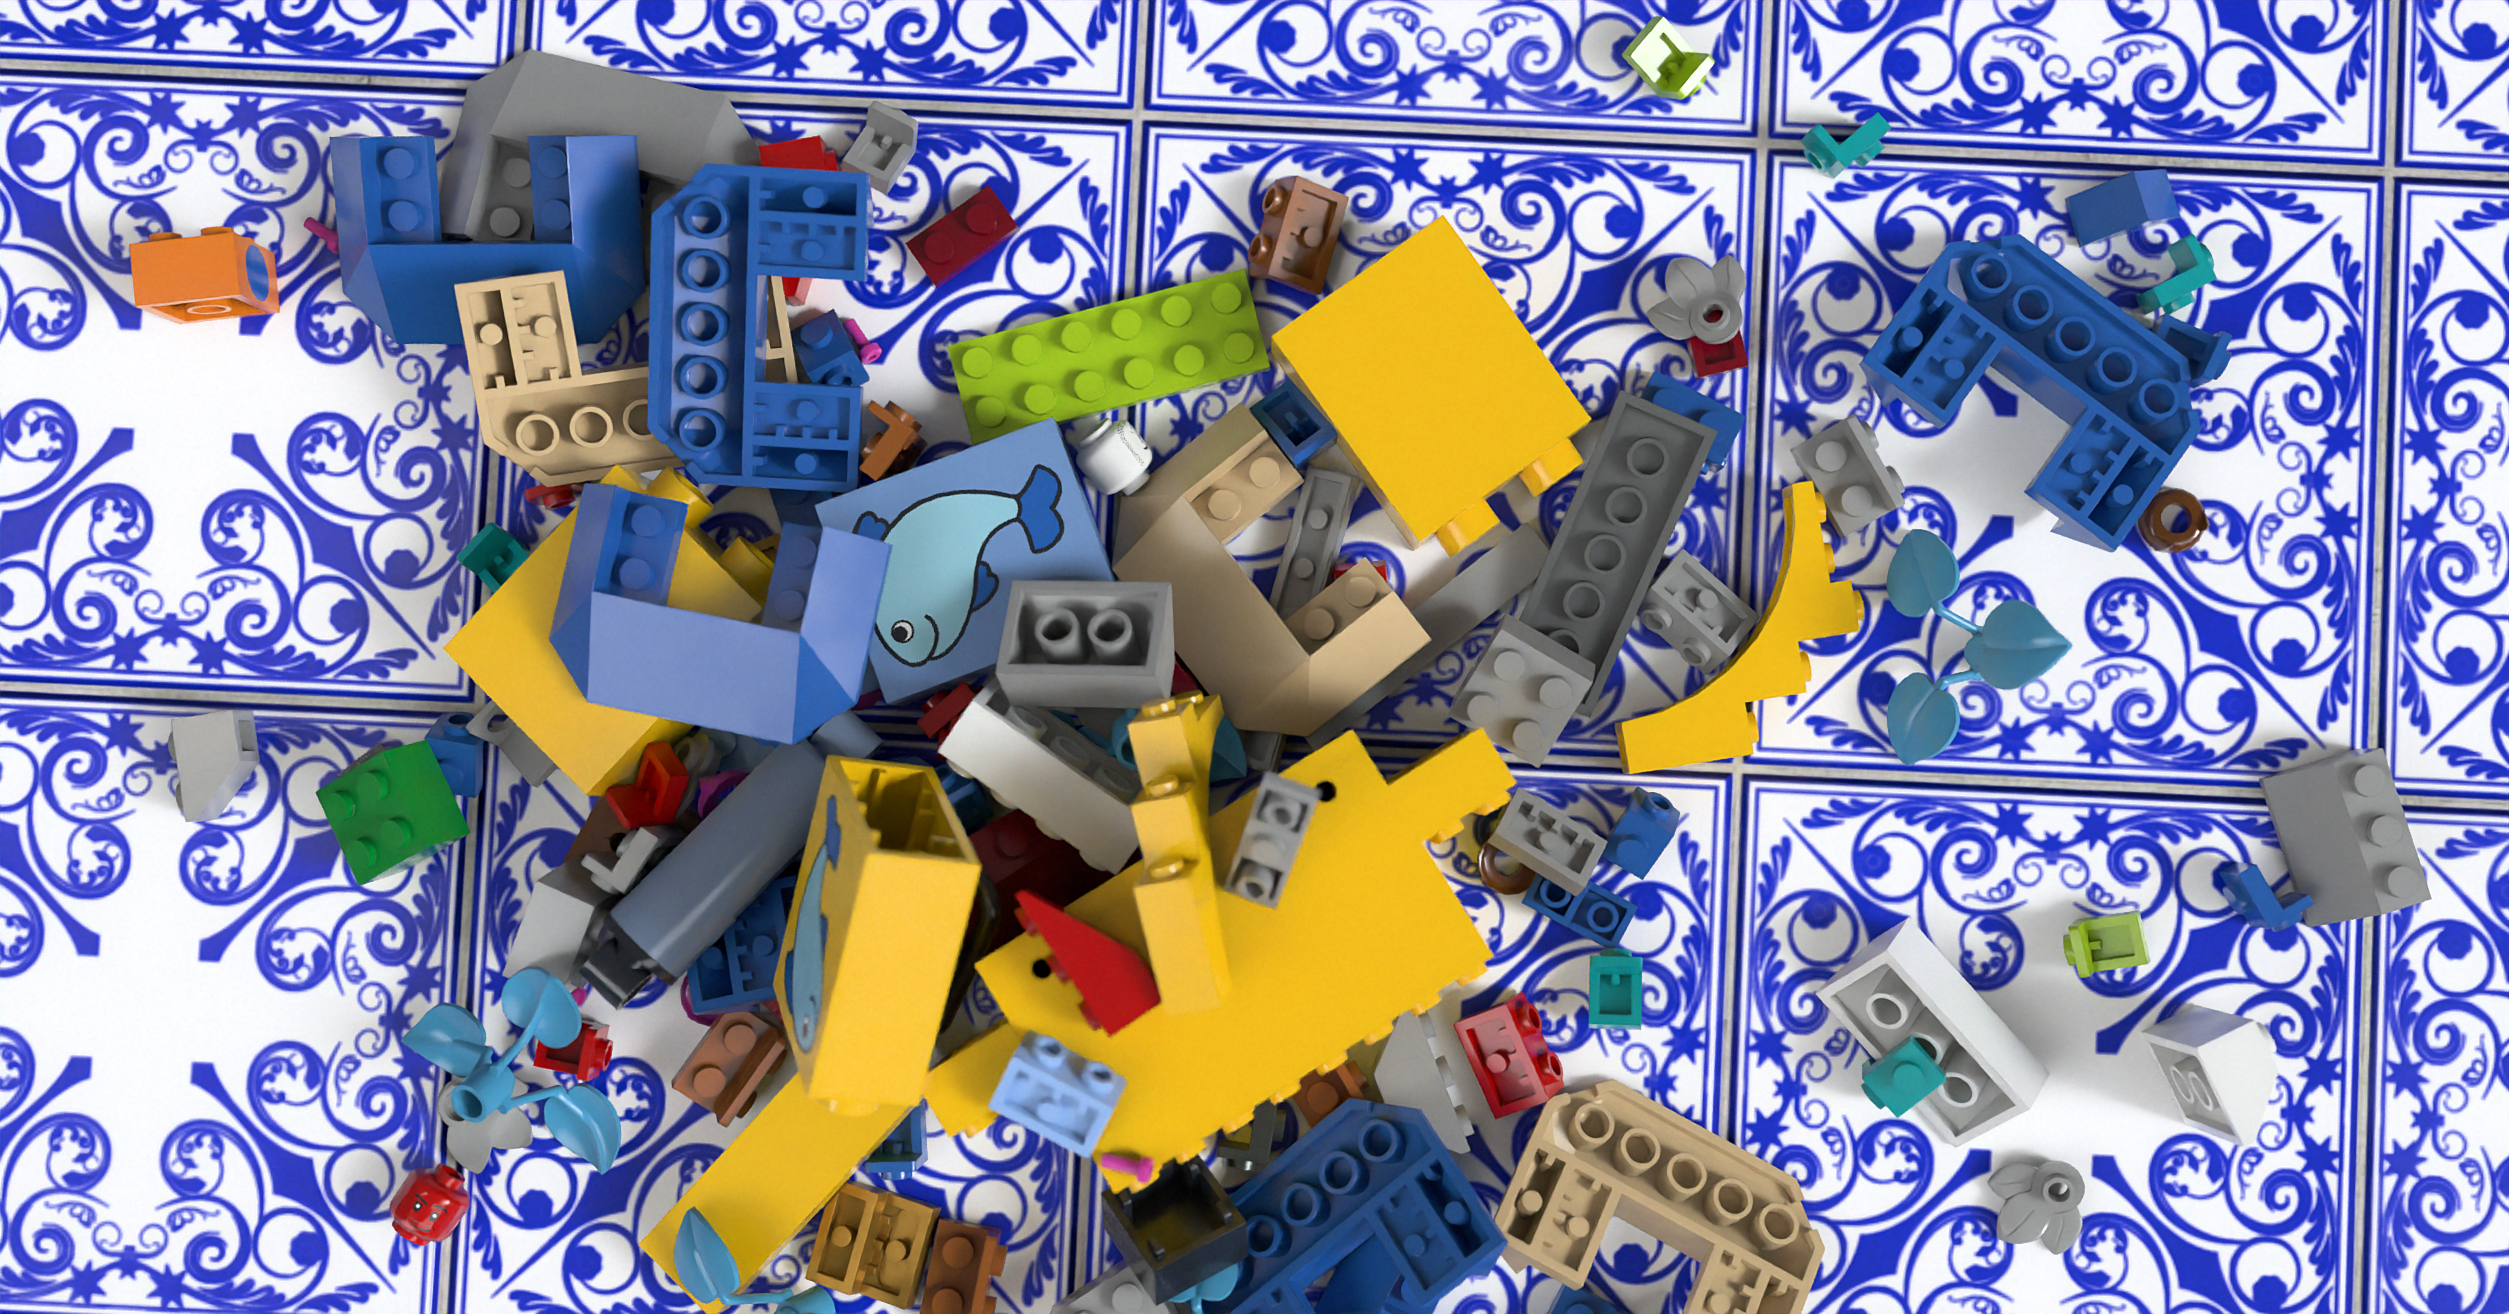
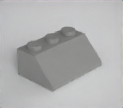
M1013 580L995 672L1011 706L1141 708L1144 703L1170 697L1175 664L1172 587L1170 582Z
M2357 748L2259 778L2295 892L2309 894L2314 903L2302 911L2307 927L2383 915L2432 899L2383 748Z

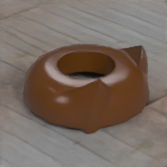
M2168 487L2158 490L2138 519V527L2143 539L2155 551L2176 554L2189 550L2200 541L2203 533L2210 526L2203 504L2194 494L2180 488ZM2168 505L2179 506L2186 512L2188 524L2182 533H2171L2163 526L2161 515L2164 508Z
M1492 831L1488 832L1477 855V870L1480 874L1481 883L1486 888L1504 895L1520 894L1528 890L1537 872L1520 862L1519 867L1514 873L1501 875L1496 870L1494 864L1495 856L1500 849L1487 842Z

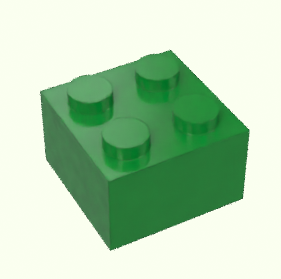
M427 739L382 751L315 792L359 886L404 872L471 833Z

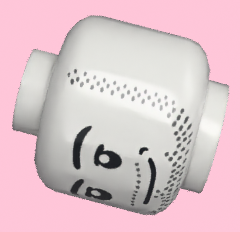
M1105 418L1078 440L1077 445L1080 447V451L1076 458L1077 465L1102 494L1110 495L1122 490L1128 496L1139 489L1150 478L1145 469L1152 461V451L1129 422L1119 420L1112 423L1109 418Z

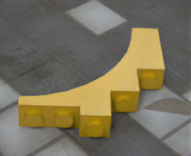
M1813 480L1794 483L1782 489L1785 532L1780 570L1768 606L1744 646L1721 672L1691 695L1655 713L1614 723L1623 774H1634L1754 754L1752 743L1759 741L1758 725L1754 713H1747L1745 702L1807 693L1805 682L1811 681V665L1807 652H1800L1798 642L1860 631L1858 621H1863L1864 605L1860 592L1858 590L1853 591L1851 580L1830 583L1829 574L1835 571V560L1830 543H1823L1820 523L1826 521V507L1822 493L1814 491Z
M1196 690L1144 703L1141 706L1142 711H1139L1127 725L1143 790L1130 806L1147 869L1134 886V892L1166 1016L1221 1008L1232 988L1215 901L1208 820L1211 753L1216 731L1224 716V711L1219 694L1203 697L1202 691Z

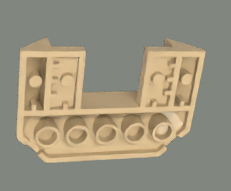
M564 270L517 276L504 275L454 284L485 445L514 462L546 487L603 479L616 464L636 473L663 470L667 465L673 468L685 466L665 443L662 444L647 428L649 361L581 370ZM768 276L765 381L798 382L781 276Z
M1242 402L1150 474V478L1139 489L1121 498L1112 570L1122 582H1170L1172 587L1174 650L1210 696L1220 695L1224 714L1236 729L1310 737L1431 641V638L1366 557L1285 621L1275 611L1225 545L1305 481Z
M1615 1079L1595 1084L1591 1088L1568 1094L1567 1092L1553 1096L1544 1103L1493 1218L1508 1240V1244L1501 1257L1516 1275L1530 1265L1577 1291L1584 1285L1612 1216H1616L1702 1263L1682 1314H1802L1825 1252V1246L1818 1229L1812 1230L1801 1203L1805 1198L1795 1177Z

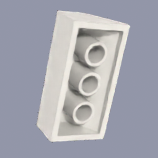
M997 676L972 700L938 750L940 754L948 758L947 763L955 772L966 778H977L992 789V795L1001 804L1011 809L1020 808L1036 819V825L1043 833L1056 840L1065 839L1080 850L1081 857L1089 865L1098 870L1105 871L1108 869L1117 875L1140 843L1130 806L1143 790L1140 775L1134 770L1122 766L1115 757L1108 756L1105 750L1043 707L1011 706Z
M1910 918L1905 919L1873 939L1816 992V995L1876 1061L1911 1034L1946 1073L1947 1080L1918 1102L1916 1106L1955 1149L2030 1110L2050 1075L2049 1071Z

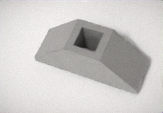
M1266 771L1223 888L1224 891L1276 909L1321 791Z
M1410 1010L1393 1019L1392 1025L1395 1029L1386 1035L1372 1067V1072L1385 1104L1421 1109L1447 1149L1459 1154L1471 1151L1465 1137L1474 1134V1130L1463 1104L1453 1107L1446 1089L1456 1085L1445 1056L1434 1058L1427 1040L1437 1036L1429 1014L1426 1010L1413 1017Z

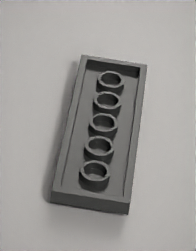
M1621 389L1519 618L1521 622L1596 665L1593 683L1575 712L1589 718L1718 433L1715 429Z

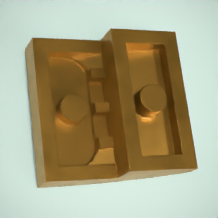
M847 1180L826 1203L805 1279L847 1295L860 1293L903 1310L913 1308L941 1207L903 1194Z

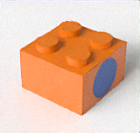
M223 226L207 227L200 230L201 236L183 238L179 233H155L149 235V242L129 244L135 307L177 324L280 313L274 253L256 244L254 239L242 237L235 233L233 228Z

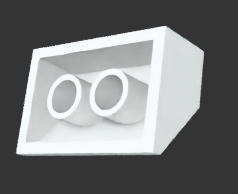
M2195 1005L2141 1031L2187 1126L2243 1148L2255 1143L2279 1072V1068L2272 1056V1053L2276 1052V1046L2272 1036L2263 1024L2256 1023L2254 1019Z

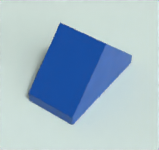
M2166 169L2133 171L2065 199L2079 248L2180 218Z
M1291 379L1249 408L1255 419L1265 429L1269 437L1297 472L1337 442L1338 434L1335 428Z

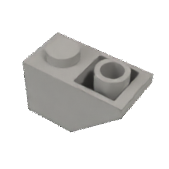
M227 710L171 719L172 732L168 738V747L172 759L177 762L180 783L176 786L175 796L179 810L184 813L185 822L217 820L260 762L253 711Z

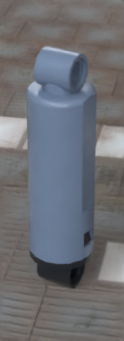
M849 709L843 714L836 715L825 722L813 735L810 742L804 739L795 746L780 743L670 854H667L602 919V922L614 936L592 954L580 968L579 974L616 1010L621 1009L649 983L654 975L672 986L693 965L692 963L737 921L736 918L805 850L827 755L871 760L883 746L884 741L859 716Z

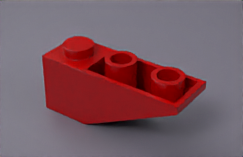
M1028 888L1015 895L1021 904L1020 907L1015 909L1018 919L1032 938L1041 934L1052 951L1051 954L1046 956L1049 966L1063 985L1070 981L1073 982L1084 999L1077 1006L1094 1032L1103 1028L1108 1037L1111 1038L1163 1003L1157 977L1138 948Z

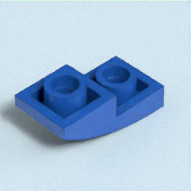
M1536 873L1521 902L1607 949L1618 947L1638 909L1637 905L1598 886L1590 880L1583 891L1576 897L1539 873Z

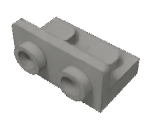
M1855 414L1850 415L1790 450L1807 481L1813 480L1814 491L1822 493L1826 514L1840 538L1848 536L1905 504V500L1901 495L1905 488L1900 476L1892 466H1884L1875 450L1879 447V442L1874 431L1866 421L1859 422Z
M1684 549L1672 558L1649 586L1636 614L1649 630L1658 633L1680 653L1684 661L1696 667L1703 674H1709L1725 661L1760 618L1754 610Z
M1520 787L1502 807L1498 815L1499 820L1487 841L1576 897L1586 887L1608 842L1593 833L1585 824L1570 819L1549 806L1541 797L1530 794Z
M674 824L670 826L641 827L639 831L636 829L632 830L619 845L616 856L620 860H617L607 852L586 854L581 864L593 872L590 879L602 889L616 895L620 891L623 893L631 892L689 834Z

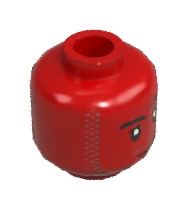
M438 1164L435 1169L428 1167L413 1169L389 1204L390 1214L394 1218L392 1222L393 1229L405 1239L420 1246H426L430 1241L441 1242L447 1239L470 1206L469 1194L462 1186L465 1178L458 1171L445 1164Z

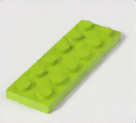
M1245 269L948 345L974 446L1052 417L1058 425L1270 370Z

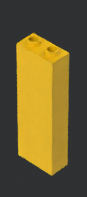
M798 1071L638 1245L706 1314H720L731 1305H724L718 1297L710 1303L700 1302L687 1290L677 1273L674 1262V1246L687 1210L695 1206L728 1248L736 1263L740 1279L738 1289L732 1293L742 1294L907 1117L915 1106L879 1103L878 1109L870 1115L860 1117L840 1115L825 1109L815 1099L807 1098L801 1075ZM922 1093L920 1095L919 1102L924 1098Z

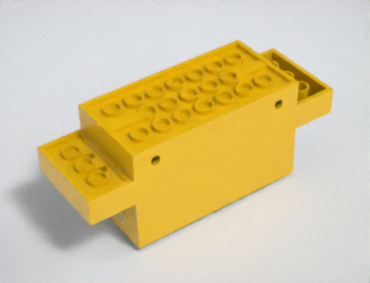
M1478 727L1463 731L1385 781L1352 729L1278 774V776L1315 789L1319 782L1326 780L1331 785L1332 792L1327 799L1318 800L1276 909L1249 901L1223 890L1261 786L1208 818L1215 901L1223 948L1232 988L1221 1008L1166 1016L1164 1005L1161 1003L1109 1038L1103 1028L1094 1032L1082 1016L1077 1004L1084 999L1073 982L1070 981L1063 985L1049 966L1046 956L1051 954L1052 951L1041 934L1032 938L1028 932H1025L976 963V969L1006 1017L944 1055L926 1072L921 1093L948 1137L951 1138L963 1130L967 1138H970L996 1121L995 1118L1001 1115L988 1108L1013 1055L1026 1033L1032 1030L1042 1036H1050L1057 1039L1064 1047L1091 1061L1107 1065L1114 1073L1127 1080V1084L1091 1156L1115 1194L1127 1186L1132 1193H1135L1160 1176L1158 1171L1162 1168L1163 1163L1175 1157L1178 1163L1181 1164L1207 1147L1205 1141L1208 1139V1135L1222 1127L1224 1132L1229 1134L1249 1122L1254 1117L1252 1114L1253 1107L1269 1098L1272 1104L1275 1105L1294 1094L1301 1088L1299 1078L1316 1068L1319 1075H1323L1343 1063L1348 1058L1345 1054V1049L1363 1039L1366 1046H1369L1388 1035L1395 1029L1391 1021L1408 1010L1415 1017L1436 1005L1441 1000L1438 991L1452 982L1456 981L1460 987H1463L1485 974L1488 968L1484 962L1494 957L1423 843L1429 840V842L1438 845L1464 829L1460 821L1464 816L1473 812L1474 814L1478 813V815L1482 814L1485 816L1511 799L1506 790L1516 785L1517 782L1483 728ZM1142 859L1068 905L1065 909L1138 948L1155 973L1134 892V886L1147 870L1145 861ZM1104 1153L1141 1161L1143 1156L1152 1157L1154 1166L1149 1182L1146 1184L1137 1182V1175L1101 1167Z

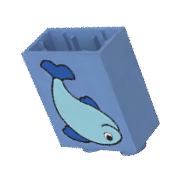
M1053 417L814 505L822 528L827 526L893 545L860 692L861 696L881 688L886 704L904 706L934 695L942 689L948 690L961 685L963 682L967 683L996 672L1013 580L1117 582L1064 436Z

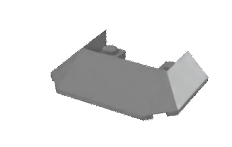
M529 49L468 86L439 198L442 237L454 240H535L528 136L637 135L639 180L649 182L641 213L646 285L650 286L652 213L691 180V177L706 163L762 167L760 151L726 95Z

